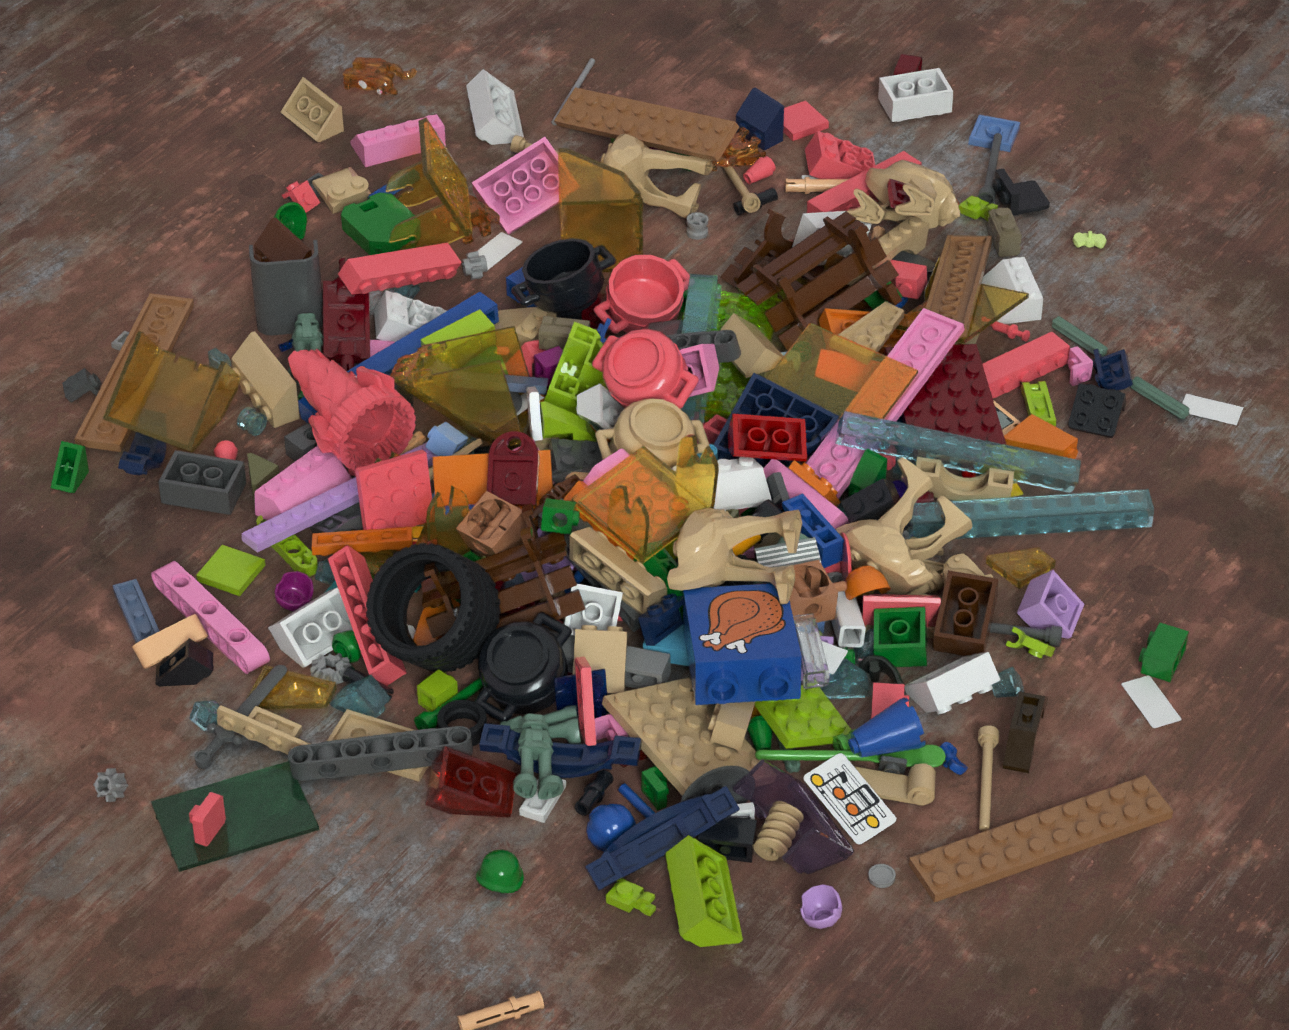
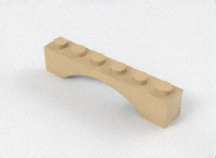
M909 217L880 237L878 241L887 257L874 265L873 269H876L887 260L891 261L901 251L914 255L922 251L926 246L930 224L923 222L918 217ZM864 272L863 274L849 282L847 285L851 286L856 281L864 277L866 273Z

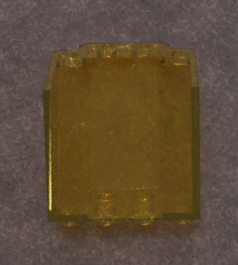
M515 326L426 344L417 348V352L397 359V364H395L390 374L395 379L394 383L481 440L493 443L500 435L511 431L526 434L529 427L528 409L519 415L516 414L505 375L530 377ZM514 438L510 440L508 445L519 444L521 440Z

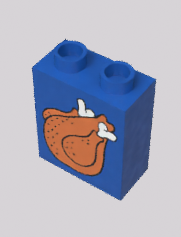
M773 584L703 587L683 590V632L695 705L801 699L802 656L790 600L788 604H780L777 589Z

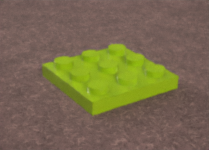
M818 684L801 685V699L755 702V707L786 749L833 744L834 736L839 734L847 735L851 731V728Z

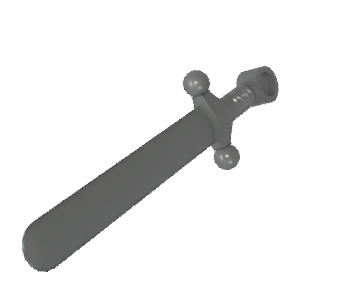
M284 665L275 666L236 712L248 717L254 707L264 700L287 673V667ZM215 723L208 724V732L215 733L216 737L204 750L195 753L196 766L201 769L208 768L211 765V757L224 743L233 742L235 745H240L243 741L242 737L234 735L235 732L232 730L229 731L223 727H217Z

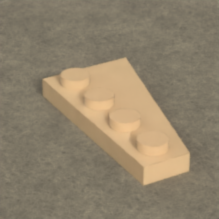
M885 301L830 340V348L868 366L904 318V310Z

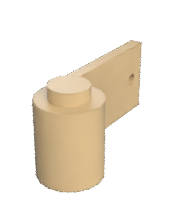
M928 764L912 766L908 776L855 767L882 799L927 805L933 802L935 798L936 771Z

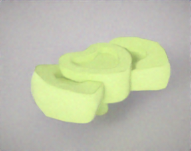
M1088 231V233H1076L1072 242L1078 248L1082 246L1089 248L1096 246L1102 249L1106 245L1107 240L1101 233L1095 234L1092 231Z

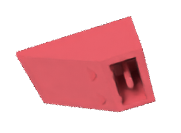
M817 130L805 148L809 175L818 179H850L875 166L873 152L868 148L858 147L850 141H843L830 133H823Z

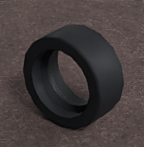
M455 700L443 706L437 715L438 728L449 727L448 724L456 719H471L477 722L474 727L469 728L472 745H478L481 740L484 723L487 724L486 711L483 707L470 700Z

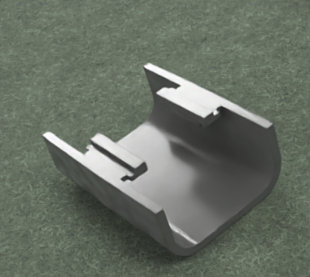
M313 240L314 254L311 257L274 262L257 261L254 258L253 245H249L253 299L257 329L260 333L265 335L293 334L297 315L302 313L315 314L316 320L319 322V329L323 327V295L317 240Z

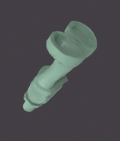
M298 314L292 335L294 350L297 352L300 350L310 351L316 349L321 351L323 335L319 329V322L316 320L315 314ZM289 367L288 373L295 380L296 385L298 386L299 383L292 375L291 369Z
M576 705L566 706L561 710L543 715L545 716V723L549 726L548 732L551 739L565 738L569 744H581ZM520 715L507 722H500V725L510 726L512 731L521 734L524 716Z
M526 714L524 716V723L521 725V734L518 740L521 774L515 777L513 790L523 798H532L535 795L537 780L534 776L533 764L534 760H538V798L547 800L561 795L564 785L559 776L552 775L553 742L548 732L549 726L545 723V716L540 714Z

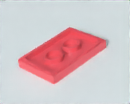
M585 656L576 657L574 660L579 731L585 744L592 746L596 745L591 666Z

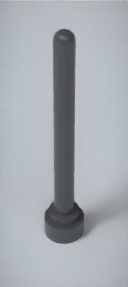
M996 133L993 137L985 184L978 192V198L989 202V204L994 203L996 197L992 181L995 178L1002 141L1000 133Z
M992 622L991 633L1018 636V634L1012 632L1013 627H1017L1030 637L1043 639L1051 646L1060 647L1063 629L1061 626L1052 625L1051 628L1046 627L1045 630Z

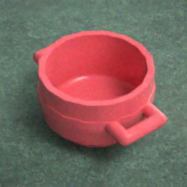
M634 255L622 260L613 269L606 287V300L595 306L594 313L604 324L607 318L612 319L608 329L613 334H617L622 330L628 333L632 330L645 329L649 323L677 320L683 305L684 291L694 286L695 280L676 259L666 261L653 255Z
M648 328L632 330L619 338L613 335L609 336L592 362V366L602 372L603 380L613 399L623 408L643 399H663L681 409L699 381L696 375L688 372V366L678 346L662 332Z

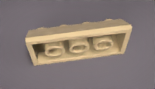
M255 331L251 332L231 358L232 368L230 373L232 379L240 384L245 395L248 394L251 398L253 406L259 408L264 420H268L274 428L300 419L295 380Z
M587 527L571 533L569 559L607 589L623 592L622 600L640 615L644 614L648 607L659 603L662 600L661 598L667 595V586L660 577L652 576L647 572L642 563L639 561L634 562L628 557L624 549L611 544L602 532H596L591 527Z

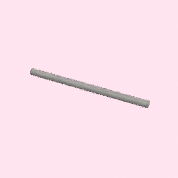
M591 58L551 121L553 125H557L554 122L555 118L574 88H580L595 64V59Z

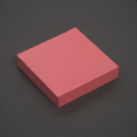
M806 100L784 108L783 132L792 141L814 134L817 130L822 131L829 128V121Z

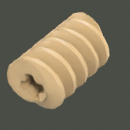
M783 801L773 803L753 845L755 852L761 858L767 861H776L778 857H785L788 854V848L791 847L792 840L796 836L795 831L799 829V823L804 819L801 811Z

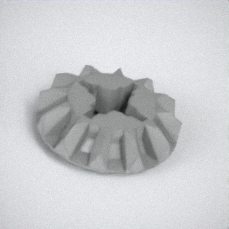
M329 652L328 656L319 655L318 660H312L310 672L316 682L323 685H336L344 682L343 676L349 677L344 672L351 664L348 657L342 658L341 653L334 656ZM326 666L335 667V670L326 668Z

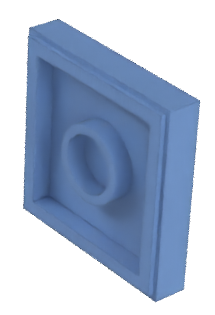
M979 115L969 137L968 145L991 149L994 135L1000 133L1002 135L1000 150L1010 152L1019 132L1020 122Z

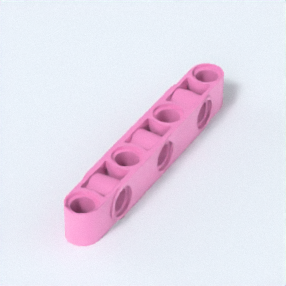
M172 561L151 573L152 580L157 589L186 618L196 614L208 635L207 638L245 674L270 662L269 653L265 646L176 561Z

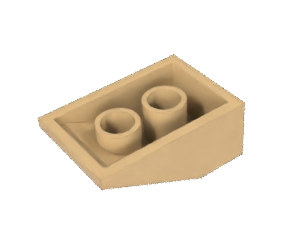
M539 307L499 310V322L494 324L497 346H508L510 352L515 354L525 342L539 340V329L544 316L557 318V314L546 312Z

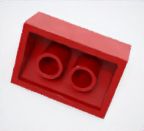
M732 414L728 429L729 452L735 457L806 462L805 419Z

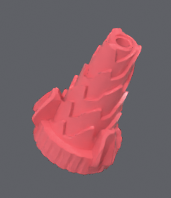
M318 349L293 351L290 354L288 361L292 375L299 383L300 390L303 392L306 400L317 411L315 415L310 416L308 421L322 453H333L348 469L355 472L356 468L387 460L392 456H399L406 449L415 430L416 415L411 404L394 389L395 379L376 370L367 369L364 366L357 368L356 376L352 371L348 373L334 360L330 361Z

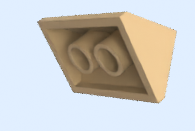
M302 77L281 110V113L317 142L343 132L342 106L309 80Z
M733 313L721 328V330H732L736 333L741 356L731 362L745 378L751 377L753 373L760 374L788 364V360L754 324Z

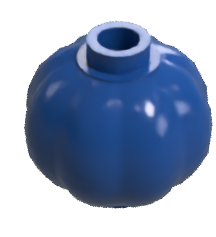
M620 804L600 805L590 813L586 833L593 846L604 852L617 838L635 826L636 823L631 812L625 806Z

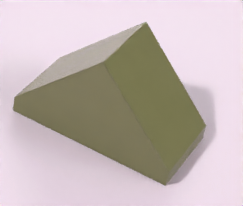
M247 453L253 501L255 503V491L279 474V466L258 455Z

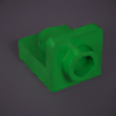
M656 766L650 767L642 772L641 791L658 811L667 807L669 789L667 778Z

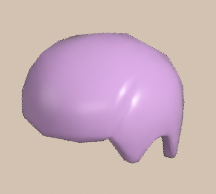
M817 885L803 893L800 912L805 923L809 927L823 929L833 926L841 917V899L839 893L832 886Z

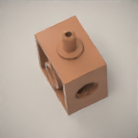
M486 491L471 510L466 507L460 510V515L464 519L456 530L467 547L481 555L488 557L523 544L521 529L526 528L527 525L522 515V509Z
M819 560L793 565L795 582L789 600L795 627L835 619L838 592L846 591V582L832 583Z

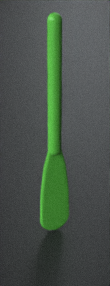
M925 745V747L920 749L868 757H859L858 754H853L851 750H758L755 753V757L758 760L827 761L833 756L842 753L849 761H871L875 763H880L881 756L907 759L906 767H912L916 764H928L933 768L941 766L946 758L943 749L937 745Z

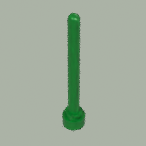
M481 678L476 679L435 710L423 711L414 718L416 728L418 730L436 728V724H438L437 715L440 709L452 701L466 700L482 689L484 686Z

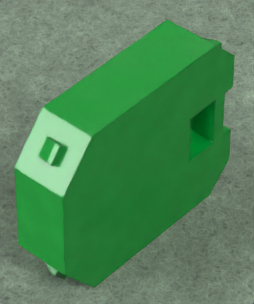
M377 193L369 196V200L359 204L352 203L347 205L341 213L342 230L368 255L412 248L421 236L420 219L395 196L389 193Z

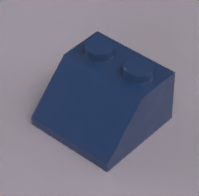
M756 87L753 88L736 114V123L739 126L736 133L764 151L782 142L784 105Z

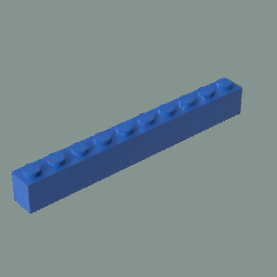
M478 292L347 372L352 371L357 376V368L364 366L367 369L376 370L387 375L395 373L399 377L407 373L414 374L424 368L420 339L479 309L493 324L499 322L498 306L483 293ZM305 396L298 400L300 417L308 423L310 416L315 415L317 411L309 404Z

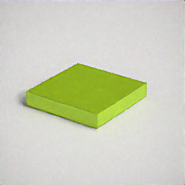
M221 545L198 572L196 578L200 583L241 596L266 566L265 559Z

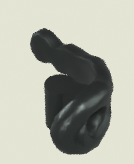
M870 655L865 657L859 664L861 672L869 673V680L871 682H878L880 680V672H883L894 681V684H903V680L896 667L883 656Z

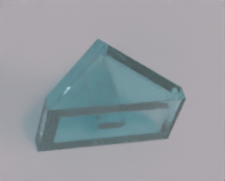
M846 658L842 660L836 672L830 674L829 683L819 682V687L828 699L872 697L873 695L869 674Z

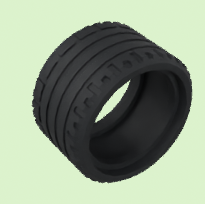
M426 543L414 544L409 548L405 547L401 551L394 553L391 558L389 557L381 565L379 571L375 574L367 594L366 617L368 618V626L371 628V634L375 637V641L390 655L429 671L435 672L439 669L442 672L456 671L457 668L462 669L465 665H470L473 663V660L478 659L485 640L496 630L501 613L499 593L490 574L485 572V569L478 563L440 545L431 543L429 545ZM435 562L439 572L451 571L456 577L461 592V605L453 626L443 637L428 645L417 646L409 634L407 609L414 591L428 578L424 574L425 565Z

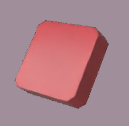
M210 792L200 806L195 805L190 811L189 818L190 823L193 825L195 843L208 846L224 825L226 816L222 795Z

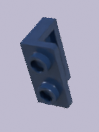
M1098 348L1093 350L1095 359H1092L1097 373L1095 374V379L1099 387L1103 386L1104 389L1119 391L1133 385L1129 360L1125 349L1102 357Z
M674 593L667 594L661 598L662 600L659 603L648 607L647 611L638 617L646 646H655L683 625L679 607L683 605V596H676Z

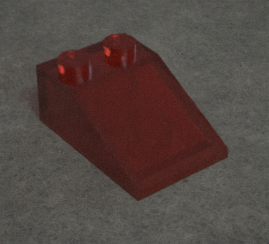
M444 746L431 765L425 805L448 814L510 817L515 792L513 790V781L517 773Z

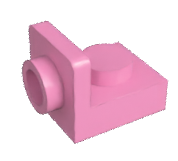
M1078 346L1070 348L1068 367L1070 369L1069 383L1075 386L1091 380L1093 361Z
M611 714L595 718L596 740L607 738L608 741H612L615 736L628 737L627 732Z

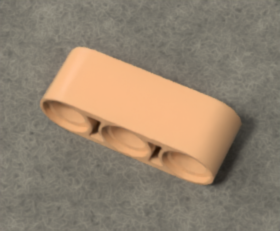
M193 614L139 641L132 648L143 668L147 669L163 661L189 638L199 643L207 638L208 635L198 616Z

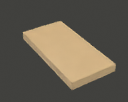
M347 709L327 741L413 731L414 729ZM428 767L387 772L420 782Z

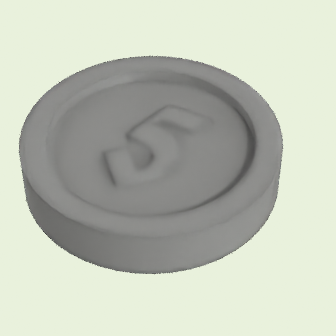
M876 864L869 869L868 880L873 886L887 888L895 882L896 873L891 866Z

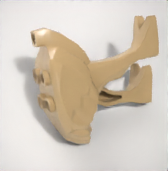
M620 134L613 143L609 144L607 153L602 155L600 165L603 166V172L599 177V185H602L601 195L603 199L611 204L628 205L634 201H640L649 206L667 208L679 216L687 218L689 214L697 212L699 208L697 198L701 184L694 183L683 195L675 197L659 190L648 176L650 169L684 168L702 175H708L713 169V164L711 160L649 149L637 138L628 134Z
M906 160L895 162L886 169L870 168L866 174L865 182L878 199V203L864 191L856 188L854 189V195L858 199L860 206L847 211L856 220L872 224H878L882 220L895 221L901 224L909 217H918L923 222L930 224L929 229L935 228L938 225L945 226L960 217L956 195L945 176L935 170ZM889 179L906 183L903 185V189L910 197V201L897 205L895 210L890 207L887 184Z
M901 457L897 463L903 474L901 479L908 488L899 501L879 520H861L845 524L835 530L839 534L841 532L845 533L848 537L852 570L861 566L875 567L885 576L891 589L887 594L906 595L910 591L924 586L934 578L932 572L926 568L925 563L922 561L934 557L946 543L963 536L972 529L973 525L971 519L946 497L940 496L937 499V503L943 513L940 517L945 523L944 527L927 537L904 539L902 534L904 527L912 519L914 504L919 497L933 487V484L927 474L904 457Z
M705 508L695 510L687 518L683 527H681L679 537L673 545V552L678 557L679 565L677 568L669 571L667 577L669 589L683 591L703 587H717L724 584L725 581L770 582L777 589L780 604H788L795 582L794 566L766 567L755 561L736 557L733 553V547L753 536L777 532L784 538L788 553H796L802 527L800 511H786L769 517L743 516L733 518L724 509Z

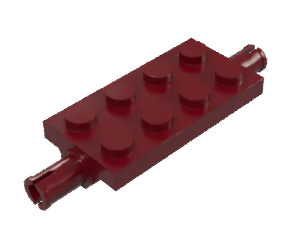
M345 258L339 259V271L345 264ZM338 276L333 281H323L322 286L323 354L330 361L334 360L336 363H340V366L348 371L354 367V363H361L370 358L369 293L352 295Z

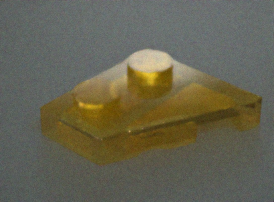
M1039 547L992 554L986 557V564L1018 589L1029 584L1030 580L1055 568L1056 563L1055 559Z

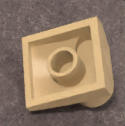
M351 167L312 181L313 186L333 214L342 211L345 206L352 203L359 204L369 200L368 196L371 194L368 189V181L358 176Z

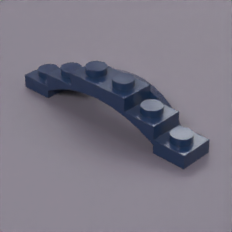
M146 411L142 412L129 452L124 451L120 458L119 469H123L126 473L133 475H147L148 470L160 468L163 465L166 454V416Z
M484 723L479 744L480 751L504 753L507 755V760H513L521 766V757L518 751L520 733L512 731L511 727L507 725ZM615 736L612 741L596 743V745L592 746L553 742L552 775L559 776L560 778H575L595 773L601 769L612 770L613 764L638 766L642 744L641 738ZM534 760V772L539 774L538 760Z
M727 786L713 794H705L677 803L647 817L630 828L604 851L601 858L585 866V870L599 892L621 878L623 879L665 856L667 851L688 835L693 838L698 836L700 833L738 812L740 808Z

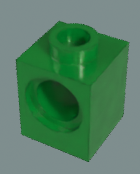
M546 498L543 506L541 531L571 534L573 527L579 524L580 511H575L576 502ZM563 513L567 519L559 520L555 514Z

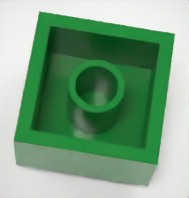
M925 607L874 609V655L887 658L895 667L927 666V620Z

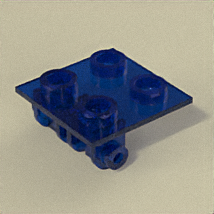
M605 669L591 671L595 718L609 713L602 705L603 698L607 695ZM576 674L554 678L557 711L566 706L576 705L577 718L579 719Z

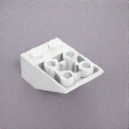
M385 290L374 309L376 339L396 342L445 313L446 310L441 307L425 304L420 300L404 297L399 293Z

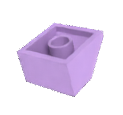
M1051 570L1030 580L1017 614L1030 628L1046 630V627L1051 628L1052 625L1061 626L1063 628L1062 638L1068 639L1072 637L1084 603L1055 571Z

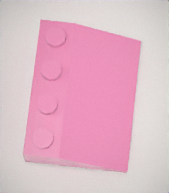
M543 137L472 182L475 196L508 235L582 189L546 137Z

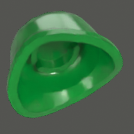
M289 202L280 206L274 217L300 240L303 239L307 225V215L304 208L296 202Z
M503 849L494 850L485 855L476 873V881L484 888L495 892L513 893L518 891L523 885L524 874L515 854Z

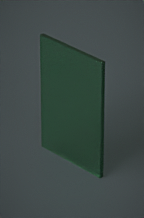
M289 761L151 801L156 819L159 822L179 872L319 830L314 813L298 780L292 777ZM213 792L223 796L226 820L210 844L203 846L195 843L193 825L190 823L189 813L195 805L200 806L208 794Z

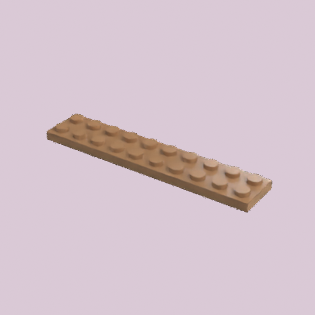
M576 87L554 120L560 127L614 139L620 134H628L649 147L716 162L720 160L739 129L735 121Z
M947 235L925 309L963 323L965 330L959 338L967 337L992 245V236Z
M149 294L75 437V444L87 448L116 452L122 451L194 307L193 299Z
M1144 775L910 857L909 866L935 903L1172 819L1173 810L1147 776Z

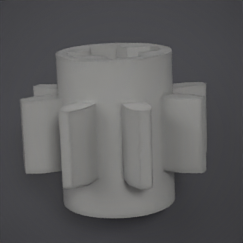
M478 251L467 253V258L462 259L464 275H470L471 280L482 278L483 272L488 271L485 256H479Z
M107 768L106 772L97 773L98 778L93 784L98 793L97 797H105L106 802H115L116 798L125 797L124 792L128 787L124 777L125 773H117L116 768Z

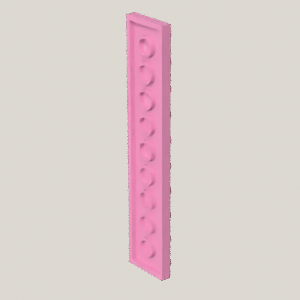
M923 308L806 464L815 471L814 473L820 478H825L833 485V488L838 492L836 495L838 499L849 486L865 450L875 451L964 332L963 323Z

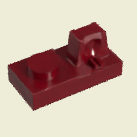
M889 179L887 184L890 207L895 210L897 205L910 201V197L903 189V185L906 183Z

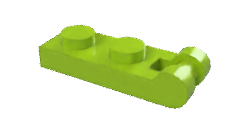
M1038 381L1037 384L1022 382L1021 394L1024 397L1028 415L1033 414L1056 427V417L1046 382Z

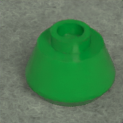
M347 630L336 633L333 636L332 648L335 654L341 653L342 658L348 657L350 663H356L361 656V651L354 631Z

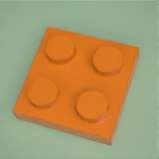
M794 460L788 467L834 506L838 507L841 503L836 496L838 492L833 488V485L825 478H820L805 462L800 465Z

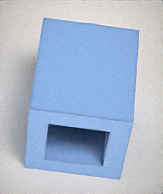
M444 422L438 427L436 425L432 427L427 435L429 440L425 447L437 456H451L465 446L468 437L449 423Z

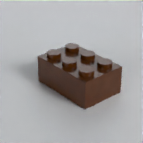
M948 570L933 635L934 651L961 656L986 652L998 597L997 578Z

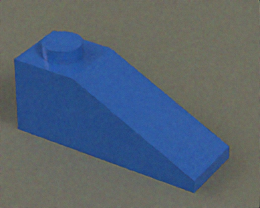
M804 494L782 502L785 512L792 510L800 511L802 519L800 533L808 538H816L823 568L842 561L844 539Z

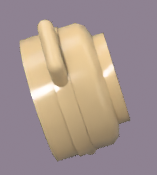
M643 399L633 402L621 411L613 429L597 430L595 433L603 460L622 448L661 484L664 469H670L678 465L687 466L692 454L710 451V445L702 422L700 420H690L688 415L675 404L663 399ZM610 438H611L610 448H609L607 439H610Z

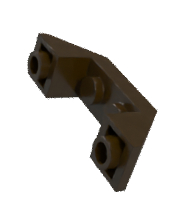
M1019 692L1010 725L1003 769L1029 774L1034 755L1036 735L1048 701L1047 696Z

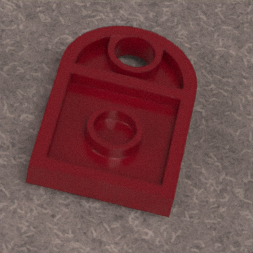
M518 431L506 432L496 438L490 447L487 491L514 506H524L532 503L533 507H537L539 450L537 445L525 433ZM518 438L521 440L520 448L515 451L508 448L510 440Z

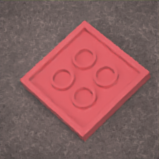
M418 450L355 469L363 530L414 527L433 521L434 509L427 453L424 450Z

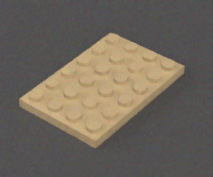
M689 677L606 695L603 698L602 705L630 737L641 738V750L682 796L697 778L723 766L733 765L747 769L754 778V786L774 780L776 772L765 760L756 759V750L745 738L740 751L710 741L713 731L708 730L715 706L714 704L695 705L692 681Z

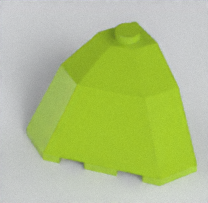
M574 321L544 401L578 415L576 411L578 394L598 384H601L608 390L603 380L602 372L592 366L593 360L603 346L600 341L601 336L597 330Z
M546 401L540 402L543 438L559 437V439L568 438V440L597 442L595 432L586 420Z

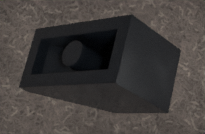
M189 638L156 666V685L161 687L198 684L202 679L209 677L214 669L213 652Z
M729 817L700 833L698 841L722 854L727 860L752 863L757 820Z

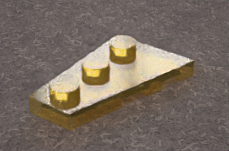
M267 665L263 667L248 696L274 667ZM287 671L258 707L262 709L327 708L337 690L336 682Z

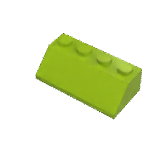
M688 835L665 853L679 925V934L684 940L690 941L699 947L740 943L743 941L727 858Z

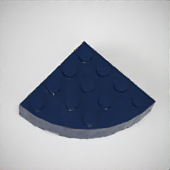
M753 373L713 445L717 447L718 460L720 458L728 460L739 458L732 456L728 449V429L732 414L805 419L808 457L816 451L835 426L840 416ZM753 458L763 467V469L771 460ZM778 460L786 467L790 466L793 462L790 460Z

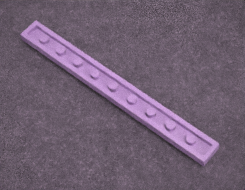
M427 442L404 453L408 454L424 450L427 453L428 468L433 466L432 457L437 456L425 447ZM356 477L243 532L242 541L258 553L358 503L359 496Z

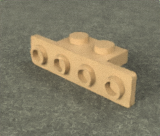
M222 705L217 709L218 725L226 730H232L244 735L249 740H255L267 745L272 750L281 751L288 755L292 748L310 744L298 739L302 732V725L258 706L254 707L248 717Z

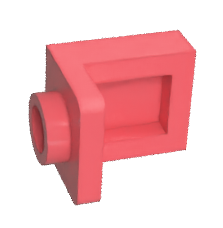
M307 180L302 183L297 181L291 183L286 187L288 191L281 195L283 199L290 196L292 201L300 204L306 213L320 204L319 199Z

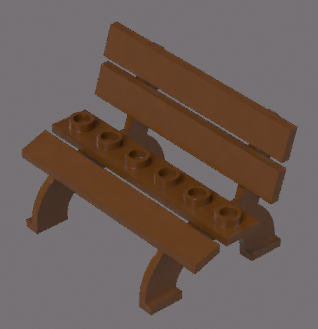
M768 209L769 217L764 229V240L756 239L755 244L759 247L755 252L748 247H744L734 259L743 267L739 269L735 265L730 264L720 278L736 288V285L748 278L751 273H755L753 270L754 265L758 264L763 268L770 263L764 259L766 255L771 258L772 256L777 258L792 248L795 239L788 240L782 236L781 228L786 218L782 214ZM836 252L827 259L824 269L817 265L800 278L805 276L808 278V283L846 256ZM797 280L791 283L794 291L804 286ZM846 284L844 287H842L829 297L833 298L834 296L848 288L850 285ZM778 295L777 299L767 308V310L776 305L777 303H779L780 301H782V297ZM824 299L822 302H820L819 304H817L816 306L802 314V317L804 318L805 316L810 314L812 311L826 303L827 300ZM864 299L853 306L859 310L861 308H871ZM795 320L789 323V325L795 324ZM821 329L815 332L819 337L822 335Z
M847 211L834 220L828 216L823 219L825 226L763 268L758 264L754 265L753 270L755 273L736 285L737 290L757 306L777 292L781 295L783 300L765 311L764 315L775 333L795 320V324L777 335L787 351L806 338L813 345L818 356H820L821 350L827 351L821 338L815 333L821 329L819 318L825 308L849 310L875 291H878L892 305H897L902 301L894 284L886 285L899 276L892 263L887 260L876 269H873L874 265L887 257L878 239L874 237L870 240L866 234L869 231L868 227L859 220H856ZM848 244L852 247L854 252L794 291L791 286L792 282ZM864 272L866 273L864 277L856 281L854 284H852L851 286H849L848 288L834 296L832 299H830L829 301H827L826 303L812 311L804 318L802 317V314H804L805 312H807L808 310L822 302L824 299H826L827 297H829L830 295L844 287L846 284H848Z
M532 503L522 506V515L527 525L526 528L521 529L523 544L475 562L482 566L485 572L490 574L494 582L500 580L502 582L510 581L516 577V574L524 571L526 573L537 571L538 577L498 591L501 613L544 597L547 598V601L499 618L500 621L497 628L511 622H532L539 612H544L559 620L586 610L579 589L554 598L553 594L577 586L570 565L545 574L542 565L546 563L556 564L562 561L567 556V544L564 533L553 532L543 537H538L531 516L534 509ZM438 538L428 541V545L429 543L440 545ZM432 562L424 567L425 577L431 575V578L421 583L424 595L422 606L423 608L429 606L436 608L445 603L447 609L444 612L426 618L432 637L436 638L446 634L453 626L460 606L454 608L451 598L461 599V592L454 574L451 571L439 573L435 562Z

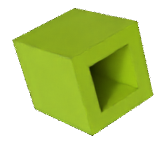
M439 669L417 685L418 704L428 711L435 710L458 693L457 681L451 675H447Z

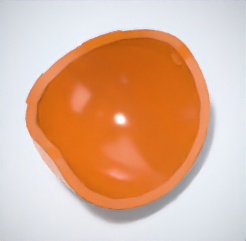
M861 566L852 570L846 578L847 589L845 595L848 600H852L859 595L877 589L881 594H885L891 588L885 576L875 567Z

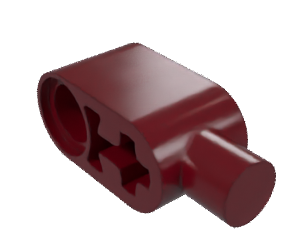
M901 54L896 64L894 75L921 71L922 57Z

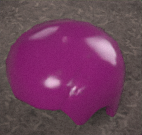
M299 571L284 573L282 579L275 587L276 602L286 610L296 611L312 600L314 592L313 581L307 574Z

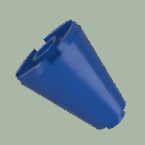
M905 697L899 699L851 732V739H848V744L852 753L858 754L859 757H868L925 747L926 742L920 741V735L924 734L920 719L914 707H907L905 704L909 700Z

